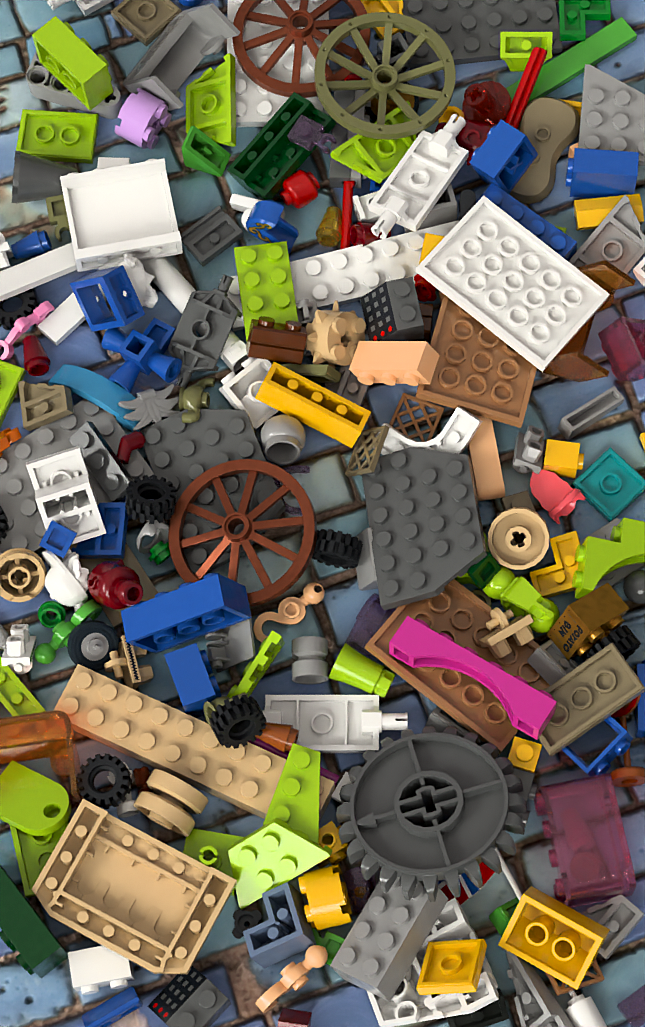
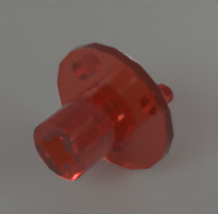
M494 81L481 82L480 84L475 83L465 90L462 106L464 119L497 125L501 119L504 121L507 118L511 109V97L508 90L501 83Z

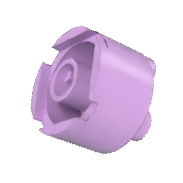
M137 88L138 94L132 92L119 112L118 118L122 121L120 127L115 125V134L143 149L149 148L152 150L158 143V133L162 127L166 128L172 114L167 111V102L141 88Z

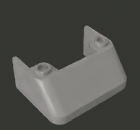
M213 3L184 10L171 20L125 78L123 86L131 93L138 94L137 88H141L167 102V111L180 109L184 104L179 99L181 93L178 89L204 56L219 53L225 45L223 43L224 40L238 36L240 31Z

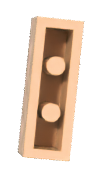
M359 341L349 370L358 378L359 382L365 385H372L373 383H384L390 386L395 384H408L411 386L430 384L440 355L427 341Z

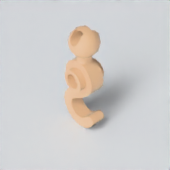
M311 582L304 587L303 595L300 598L287 597L283 599L279 604L278 613L264 612L259 615L253 626L257 640L262 643L268 637L262 630L263 625L268 621H274L283 625H297L301 623L306 615V606L318 604L324 599L325 590L323 586L319 583ZM317 586L322 588V591L319 593L315 592Z
M320 945L310 946L306 950L305 959L297 965L294 961L288 964L280 972L283 976L281 980L270 987L257 1000L255 1004L263 1013H266L278 1004L277 999L291 989L295 991L300 990L309 981L307 975L312 968H321L326 964L328 960L326 948Z

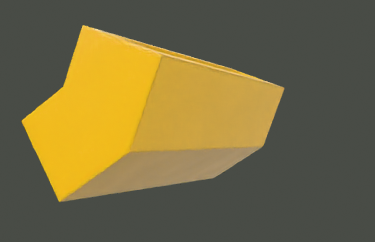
M640 194L626 195L639 223L642 224L644 222ZM624 195L574 200L576 231L596 229Z

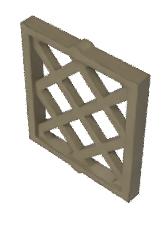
M384 425L362 430L346 469V476H361L375 471L389 431L388 426ZM372 439L373 442L369 446H367L369 441ZM375 446V450L370 454L369 451ZM363 448H364V452L362 453L361 456H359V453H360V452L363 450ZM366 456L367 459L363 463H361L363 458Z

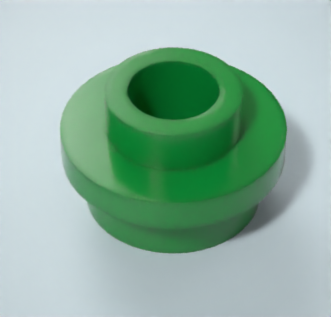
M160 541L149 550L152 555L148 559L150 562L154 561L157 566L171 556L169 542L164 544L163 541Z
M46 601L38 610V618L43 626L54 628L58 623L65 620L66 611L60 603ZM48 611H53L57 615H51Z

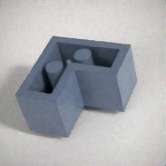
M286 882L262 893L269 920L243 931L250 958L265 969L317 944L311 924L308 923L302 895L297 889Z

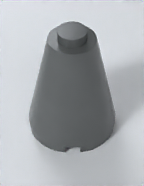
M15 151L12 203L18 204L46 200L45 198L63 195L60 176L77 172V169L22 151Z

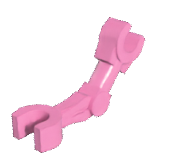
M49 301L41 303L27 317H20L15 321L14 327L5 341L0 340V349L4 347V353L0 357L1 360L8 361L14 354V342L32 325H39L50 315L49 312L53 311L55 307Z

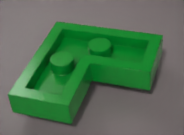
M558 0L559 41H585V21L610 20V0Z

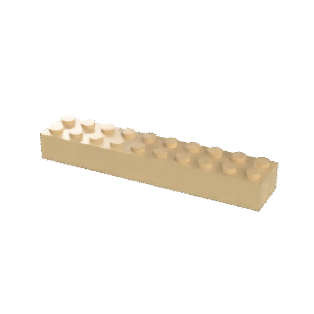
M80 664L76 666L52 712V716L57 723L155 769L167 772L198 789L263 819L266 817L286 763V759L249 742L244 747L241 743L239 748L234 749L233 746L226 748L225 745L222 746L208 723ZM321 775L319 823L331 800V795L336 789L334 781Z

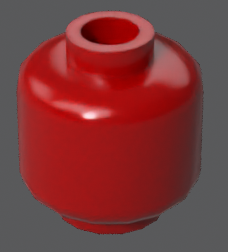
M298 170L284 180L283 191L280 192V196L287 206L292 205L297 209H301L318 197L320 185L310 171L306 173L303 170Z

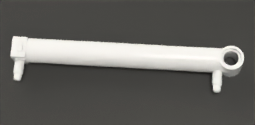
M166 257L140 261L143 263L144 270L148 274L154 275L152 281L183 314L191 293L196 290ZM205 323L199 324L196 331L201 336H204L207 332V325ZM231 330L220 358L236 373L243 367L241 364L249 357H247L246 352L247 343L241 341Z

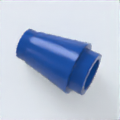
M36 230L15 244H12L11 249L14 257L18 260L47 253V251L52 250V244L45 230L40 232Z

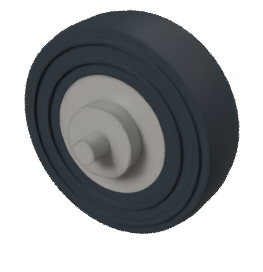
M89 620L82 622L72 630L68 638L67 649L71 660L76 665L80 664L90 670L100 671L104 669V664L111 660L109 653L111 651L118 652L119 642L116 633L109 625L101 621Z

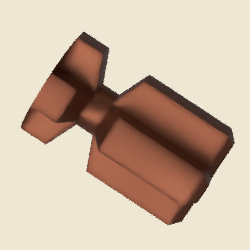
M148 767L135 768L133 770L137 787H141L138 795L142 791L154 793L146 783L150 776Z

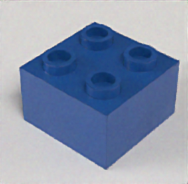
M501 119L497 125L490 129L487 139L482 146L473 152L469 163L482 181L488 185L493 183L509 194L538 153L524 133Z
M197 643L164 654L185 713L195 718L204 716V703L206 701L211 702L222 696L215 675L209 677L210 674H213L206 651H199Z

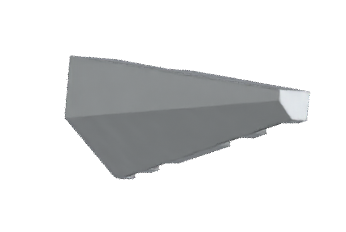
M501 947V950L506 952L510 967L507 973L509 979H512L517 995L514 997L521 1027H575L534 967L529 962Z

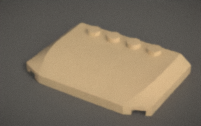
M82 799L32 887V891L52 919L154 974H188L236 886L237 880L213 867L202 864L110 815L106 810Z

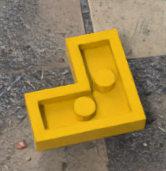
M577 531L550 538L556 564L529 572L533 587L543 598H550L576 590V588L572 587V579L575 571H578L579 562L575 561L576 549L578 545H581Z

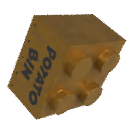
M607 582L568 605L547 635L567 660L576 655L583 657L589 653L594 647L593 645L602 641V638L607 637L611 631H614L623 624L624 619L622 617L629 610V607Z

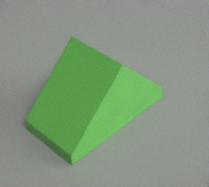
M195 126L190 127L181 147L186 167L218 177L223 175L231 156L228 151Z

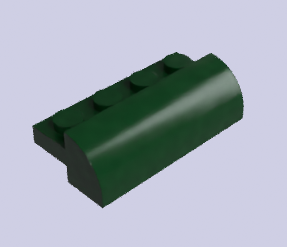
M294 92L228 167L227 171L242 187L255 197L260 196L264 200H271L283 187L284 180L296 172L334 128L336 122L332 117L316 109L311 101Z

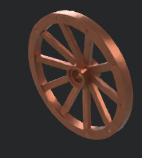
M244 0L233 22L234 26L240 31V34L232 37L234 53L243 72L255 84L276 95L290 97L295 92L304 98L317 96L314 82L300 84L303 46L307 45L316 60L319 48L313 38L323 43L328 36L319 30L335 29L340 24L349 20L317 19L342 0H327L311 13L307 11L309 0H300L299 10L295 11L285 0H274L288 19L252 12L263 0ZM343 0L353 11L355 17L367 14L361 0ZM247 20L283 27L243 42V33ZM370 28L360 30V34L369 48ZM285 37L260 70L253 64L246 53L250 49ZM340 42L335 47L336 50L352 57L350 59L352 62L360 66L363 65L365 60L358 47L354 49L343 42ZM292 43L295 44L292 83L279 81L268 76L267 74ZM326 64V81H344L345 77L349 74H355L344 67L333 74L329 65Z
M238 459L224 462L199 475L189 484L177 501L175 513L171 516L168 540L170 554L174 566L184 582H197L208 574L231 545L228 578L237 582L241 546H243L264 586L261 590L247 593L249 605L252 607L264 604L289 590L308 567L317 540V520L314 507L300 483L284 469L269 462L254 459ZM248 473L238 512H235L221 479L234 474ZM258 474L267 475L283 484L247 514ZM211 484H214L227 516L225 518L193 504L197 497ZM290 491L296 497L302 511V516L255 521ZM188 512L222 526L220 529L182 540L184 522ZM244 524L243 531L240 534L234 535L236 526ZM304 526L303 540L298 554L256 533V531ZM223 538L202 566L193 574L187 564L183 549ZM252 541L293 562L288 571L273 584L251 544Z

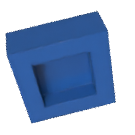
M52 520L39 546L65 558L77 532Z

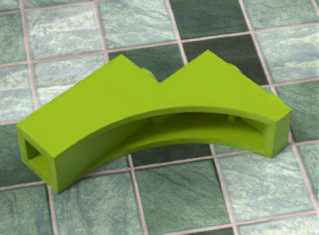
M623 517L620 523L613 527L610 540L588 536L582 545L577 546L575 561L579 562L578 571H575L572 579V587L576 588L575 598L580 599L592 592L597 583L609 573L627 565L645 563L644 521Z

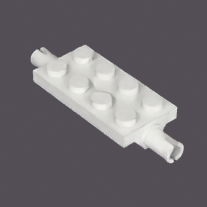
M452 114L443 129L433 134L423 130L418 135L369 204V211L380 216L371 228L375 236L378 237L382 232L380 238L385 239L395 223L414 232L421 226L469 157V150L460 147L456 142L457 135L466 125L463 117L459 116L457 121H455L458 115Z
M265 695V710H262L267 722L293 725L294 729L299 730L296 744L320 753H365L367 750L378 752L379 733H382V730L408 729V712L382 713V710H379V695Z

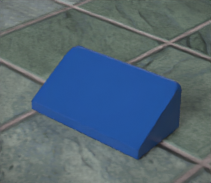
M129 987L83 1014L82 1020L85 1027H108L142 1007L143 1003L134 987Z

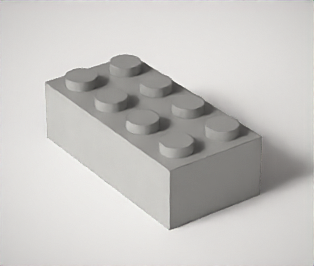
M397 876L387 893L382 891L379 880L330 966L342 979L390 1002L449 899L438 887L435 902H430L423 881H417L411 900H405L401 886V877Z

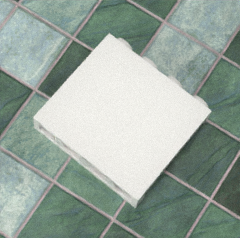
M164 158L148 159L145 162L134 164L124 163L117 167L96 168L93 171L83 173L72 172L65 176H60L78 272L118 265L124 260L125 255L128 256L130 254L139 261L183 253L182 240L176 221Z

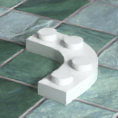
M457 407L442 432L436 438L427 442H418L411 439L388 423H384L382 426H388L389 431L381 454L386 455L410 447L461 454L483 421L465 409Z

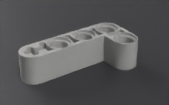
M37 51L35 52L26 73L29 89L34 97L86 113L99 114L103 118H118L123 103L120 91L112 86L113 93L90 111L67 88L60 90L65 86L40 63Z

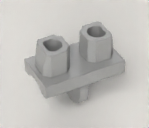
M529 425L525 434L518 433L512 459V466L518 473L528 474L532 471L537 474L540 473L544 450V441L542 439L545 431L543 429Z

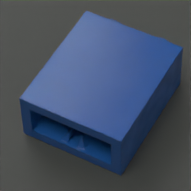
M575 148L574 158H568L565 186L570 187V197L601 198L634 194L638 177L639 152Z

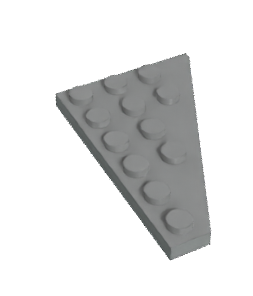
M585 64L578 148L639 152L638 166H645V94L596 67Z

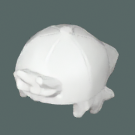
M131 254L125 255L124 260L117 266H124L142 307L153 308L158 301L156 291L150 286L154 275L148 274L143 268V263L136 257H132Z
M70 548L65 558L57 557L53 552L46 550L42 552V557L50 568L45 576V587L50 593V598L55 599L62 605L73 606L75 613L88 600L86 591L88 590L87 578L89 571L87 568H81L79 554L72 552Z

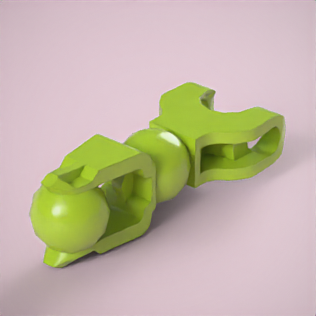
M484 533L486 551L490 553L488 538ZM499 565L501 570L482 590L488 597L500 600L505 611L510 609L513 612V617L516 618L520 615L524 617L530 614L534 621L529 624L532 631L548 633L560 617L556 604L552 600L543 598L524 577H515L511 569ZM465 573L462 577L457 576L454 578L461 585H475L468 573Z

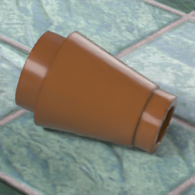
M265 722L266 728L261 729L263 732L261 736L255 735L256 738L285 753L286 750H291L293 743H297L299 730L294 729L293 725Z

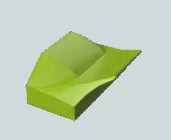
M500 32V59L506 62L510 72H524L531 52L535 47H540L547 51L545 61L551 59L553 32Z

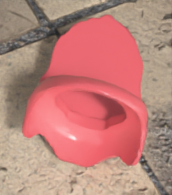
M541 470L539 474L532 472V477L530 478L531 492L540 502L541 507L548 511L549 517L557 524H560V516H568L575 509L577 500L584 501L586 499L579 489L571 488L566 481L562 480L554 472L548 470Z

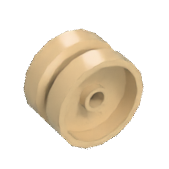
M513 507L503 511L493 520L488 531V546L492 556L499 564L509 569L524 570L535 566L544 558L549 547L550 532L546 521L538 512L527 507ZM518 532L519 534L523 533L525 537L521 543H517L514 540V535Z
M154 769L146 782L154 793L149 791L140 792L133 806L158 825L179 835L189 836L196 824L189 813L201 814L209 800L200 791L181 779L162 770Z

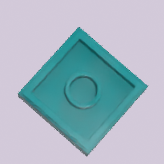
M610 447L572 482L571 487L579 489L585 496V500L606 520L611 522L645 492V479Z

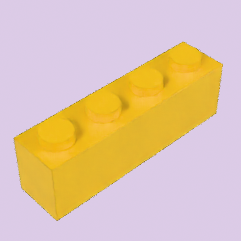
M273 362L255 397L257 400L288 416L295 417L300 422L350 448L354 446L371 414V411L276 362Z

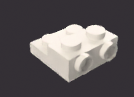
M249 357L241 364L244 368L237 375L232 371L221 380L223 386L219 388V391L235 410H246L254 430H256L279 410L255 398L272 364L266 359Z

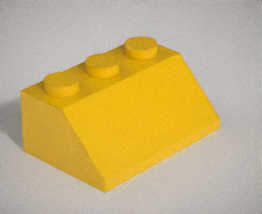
M531 886L523 893L498 946L578 990L610 929Z

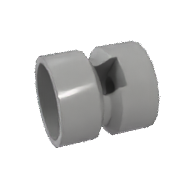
M304 636L292 640V658L297 660L292 663L293 682L299 684H320L329 680L328 663L324 661L328 655L327 639L317 636Z

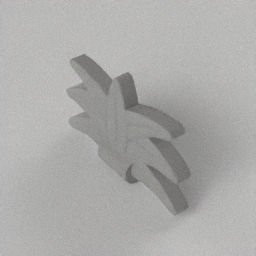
M174 384L161 391H155L151 388L139 392L136 399L120 401L118 403V406L135 410L124 416V419L139 421L133 428V431L144 428L151 421L155 424L180 412L171 410L179 401V397L166 399L172 392Z

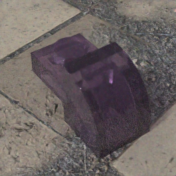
M374 593L357 615V621L345 643L369 657L372 656L365 649L366 644L398 607L384 611L380 605L379 594Z

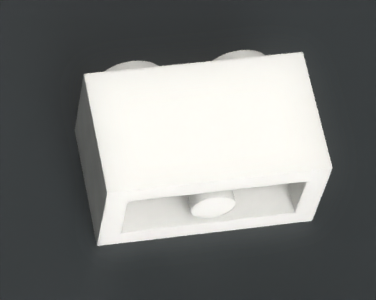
M104 946L68 952L72 985L77 992L81 991L82 995L99 992V987L109 985L111 989L124 988L128 986L129 981L135 980L132 961Z

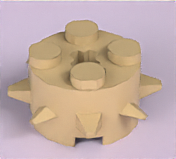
M335 300L332 310L321 311L317 309L313 322L306 325L307 339L305 348L311 351L313 356L312 363L329 364L334 369H336L337 365H351L358 342L365 341L366 329L364 319L359 318L354 310L350 312L340 311L338 300Z

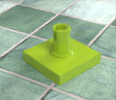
M192 829L190 835L185 839L183 853L233 878L228 850L231 845L244 837ZM235 887L231 893V896H235Z

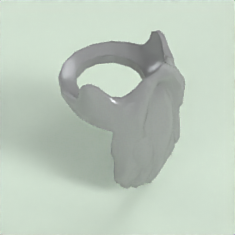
M147 520L148 522L143 526L136 540L137 549L140 553H150L149 550L160 541H163L164 544L169 542V524L165 520L162 523L154 520V524H149V520ZM145 535H149L151 537L155 535L154 539L150 544L142 547V541Z

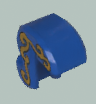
M273 200L258 201L253 206L246 221L247 230L257 239L267 243L287 241L288 254H290L299 233L297 228L280 217L284 205Z

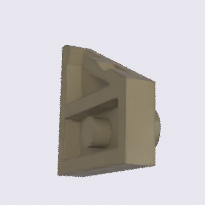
M25 381L18 382L24 429L33 431L74 413L70 388L64 385L50 386L45 383L29 384Z

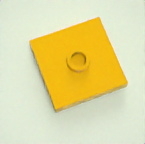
M485 939L428 942L416 987L419 995L476 992L487 949Z

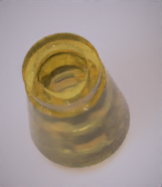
M330 206L326 209L316 230L317 241L323 246L334 247L342 238V211L338 207Z

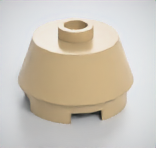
M25 548L10 549L0 555L1 597L12 602H25L33 599L42 591L45 586L47 570L39 555Z

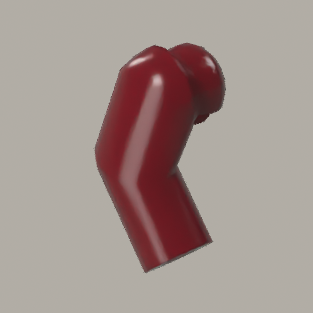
M134 431L121 437L116 456L122 464H128L131 452L141 449L145 445V436L141 432Z

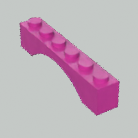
M407 616L389 642V654L412 668H447L476 679L499 699L509 716L512 726L538 740L555 714L557 701L548 692L532 688L522 677L516 675L513 677L506 673L499 664L493 661L487 662L480 658L473 649L459 646L447 634H439L430 629L429 625L423 620H414Z

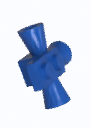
M153 318L143 334L133 329L128 336L119 327L107 329L102 339V348L120 353L125 360V363L108 379L129 393L133 389L139 372L149 376L153 370L167 383L173 382L181 370L182 361L179 358L164 355V353L168 349L176 329L156 318Z

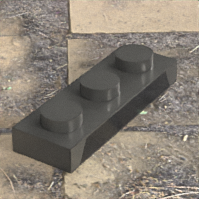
M86 421L69 438V441L74 447H80L84 462L112 502H119L126 495V488L129 486V482H134V480L94 423Z

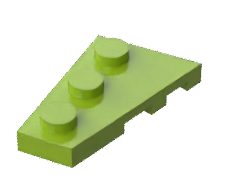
M272 630L270 635L264 639L254 661H250L242 673L244 677L238 686L235 684L227 697L232 698L244 692L248 698L250 697L284 646L285 642L281 635Z

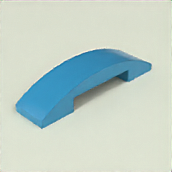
M63 364L48 382L50 386L64 385L70 388L71 395L75 393L113 414L121 426L134 432L133 428L139 423V421L124 419L126 414L135 410L118 406L120 401H131L136 399V397L116 383L93 371L74 365Z

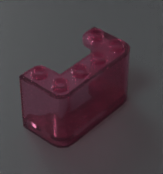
M610 773L540 786L538 793H535L534 807L537 817H543L542 829L545 839L550 838L552 850H548L551 867H557L558 878L555 879V884L553 885L555 899L572 908L607 901L621 894L624 897L632 896L636 888L635 873Z

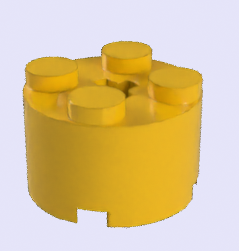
M339 864L304 872V876L298 877L301 893L305 895L309 903L304 905L307 921L311 923L312 928L317 930L353 922L350 916L352 910L346 884L340 880V874L343 873Z

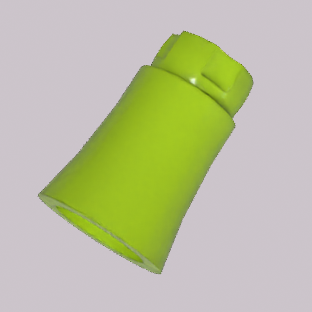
M345 643L333 665L329 679L346 683L369 694L374 693L381 698H385L396 674L384 669L385 666L371 660Z

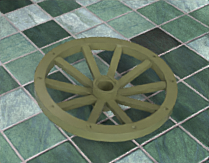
M390 12L363 14L340 24L323 41L316 56L314 69L316 93L327 113L337 123L351 132L368 138L385 140L412 136L434 124L449 106L456 81L454 60L443 39L421 21L406 15ZM385 27L381 65L377 64L362 38L360 30ZM398 28L418 36L393 66L389 65L392 29ZM351 35L371 71L333 50L342 40ZM424 42L434 50L440 60L399 74ZM328 59L365 80L326 81L325 68ZM440 70L444 71V87L442 92L403 84L404 82ZM370 89L345 109L334 100L330 91ZM398 92L437 101L427 112L419 116ZM374 97L379 100L377 124L352 116ZM391 99L411 121L385 125L386 101Z

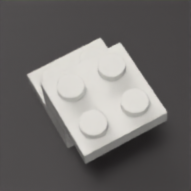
M79 446L26 462V467L35 490V500L46 530L52 520L77 532L72 544L106 534L97 505L96 495Z

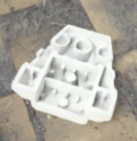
M456 898L446 903L391 1001L389 1002L367 991L380 1027H394L469 1014L499 999L498 984L486 956L476 992L419 995L416 989L428 942L478 939Z

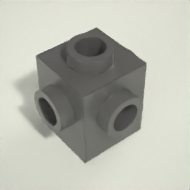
M401 32L392 35L389 64L391 66L398 61L411 45L408 40L405 41ZM384 39L377 43L375 60L378 65L382 64ZM412 58L399 72V74L404 73L409 69V65L412 62Z

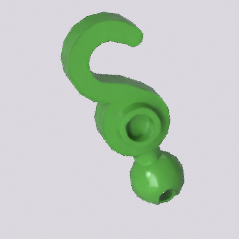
M94 599L89 600L74 613L70 621L65 622L63 620L58 623L52 630L54 634L52 640L49 643H41L36 647L34 654L36 661L42 664L53 662L56 657V651L59 648L67 647L68 638L72 630L77 625L85 622L88 617L92 620L97 619L103 610L102 606Z

